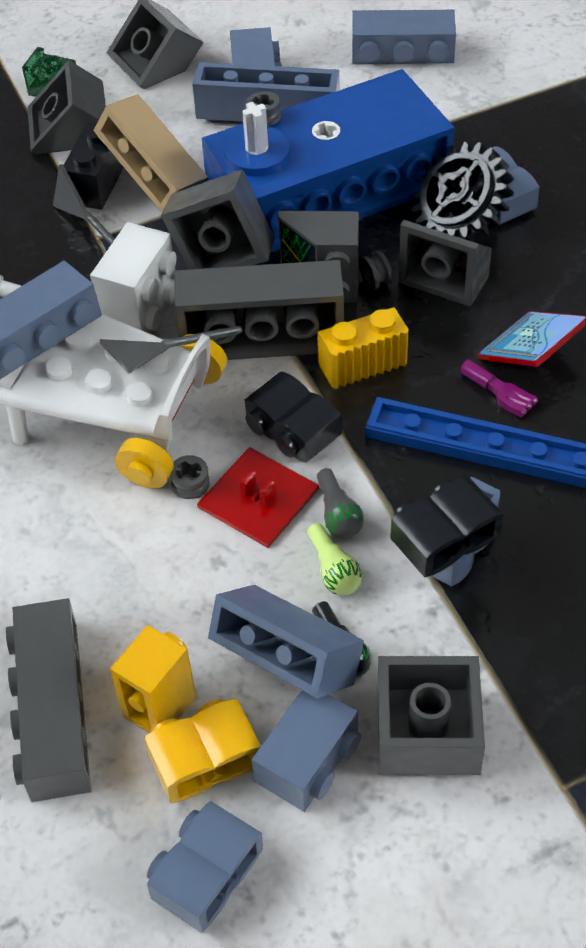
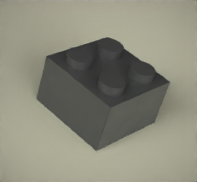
M243 169L171 194L161 214L188 270L256 265L268 261L275 241V237Z
M378 656L379 775H481L485 739L479 656Z

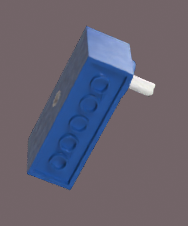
M403 69L281 110V120L272 126H267L265 105L260 104L256 106L254 102H249L246 104V109L242 110L243 124L202 137L205 174L208 176L206 182L243 169L275 237L271 252L280 249L278 211L359 212L360 220L414 200L411 194L422 189L416 182V179L426 178L428 173L425 171L424 166L430 165L434 167L437 164L435 158L437 153L444 158L448 156L449 146H453L455 127Z

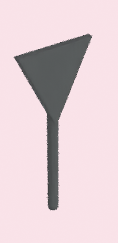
M60 164L53 206L89 221L111 245L115 238L87 211L64 165Z
M234 326L167 339L161 342L100 339V344L129 374L171 347L196 343L202 334L209 336L210 340L240 334L242 333V328Z

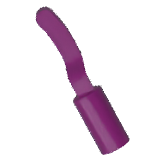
M467 359L461 366V374L486 390L488 389L496 395L497 404L516 416L523 417L538 402V398L535 395L522 390L512 383H505L499 380L495 375L470 359Z

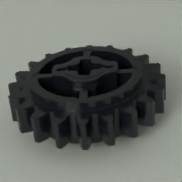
M464 142L461 151L458 152L451 145L449 146L447 157L444 158L437 153L435 155L437 164L434 167L430 165L424 166L425 171L428 173L426 178L416 179V182L422 189L411 194V197L418 202V204L411 208V211L418 216L415 220L416 224L462 239L464 237L466 240L475 243L476 232L479 231L487 237L489 235L487 225L490 222L500 225L501 221L496 216L498 211H509V207L502 200L514 195V192L507 186L514 178L507 171L509 165L492 147L487 149L482 143L478 142L473 148L468 142Z

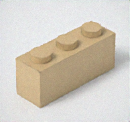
M139 94L105 107L93 131L161 212H163L171 194L205 183L208 176Z

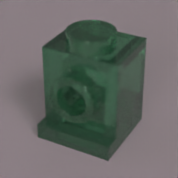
M37 47L22 66L28 95L36 97L68 60L75 64L76 60L45 54L44 48Z

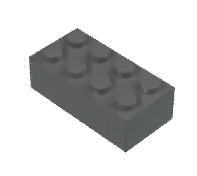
M340 260L174 270L175 311L179 337L240 326L242 328V333L212 339L224 350L227 360L319 354L317 332L333 327L339 322H344V292Z

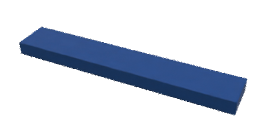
M381 397L376 398L365 427L366 438L586 488V443Z

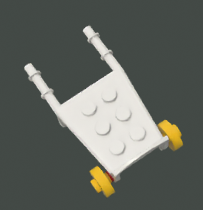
M0 275L1 297L21 287V285L5 281L3 276ZM102 314L101 317L27 362L10 389L0 386V404L6 406L14 444L25 445L29 441L25 411L133 433L136 438H129L122 443L114 459L118 471L131 482L146 488H160L166 484L174 468L173 460L167 453L170 441L173 439L172 421L193 382L196 388H201L203 384H212L220 379L227 366V356L216 342L210 340L209 336L202 334L196 343L171 347L128 374L100 344V339L161 342L163 339Z

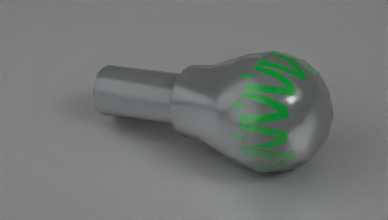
M325 468L317 473V480L324 494L325 526L337 538H352L363 527V511L340 488L331 469Z

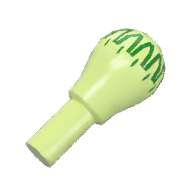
M321 523L311 525L307 530V534L319 553L321 577L325 587L332 594L339 596L354 593L362 583L363 572L360 564L353 557L345 553L340 546L333 543Z

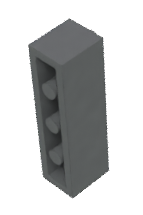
M66 598L12 607L13 626L6 627V642L9 654L15 655L16 667L8 668V682L12 697H18V709L10 711L12 735L14 740L20 739L21 754L13 755V772L16 785L24 784L31 802L90 793L92 791L77 623L70 599Z

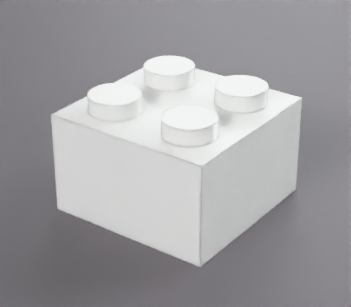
M130 222L125 224L90 274L102 314L149 334L152 331L158 330L166 309L170 303H175L174 270L177 257L176 253L173 252L170 233Z

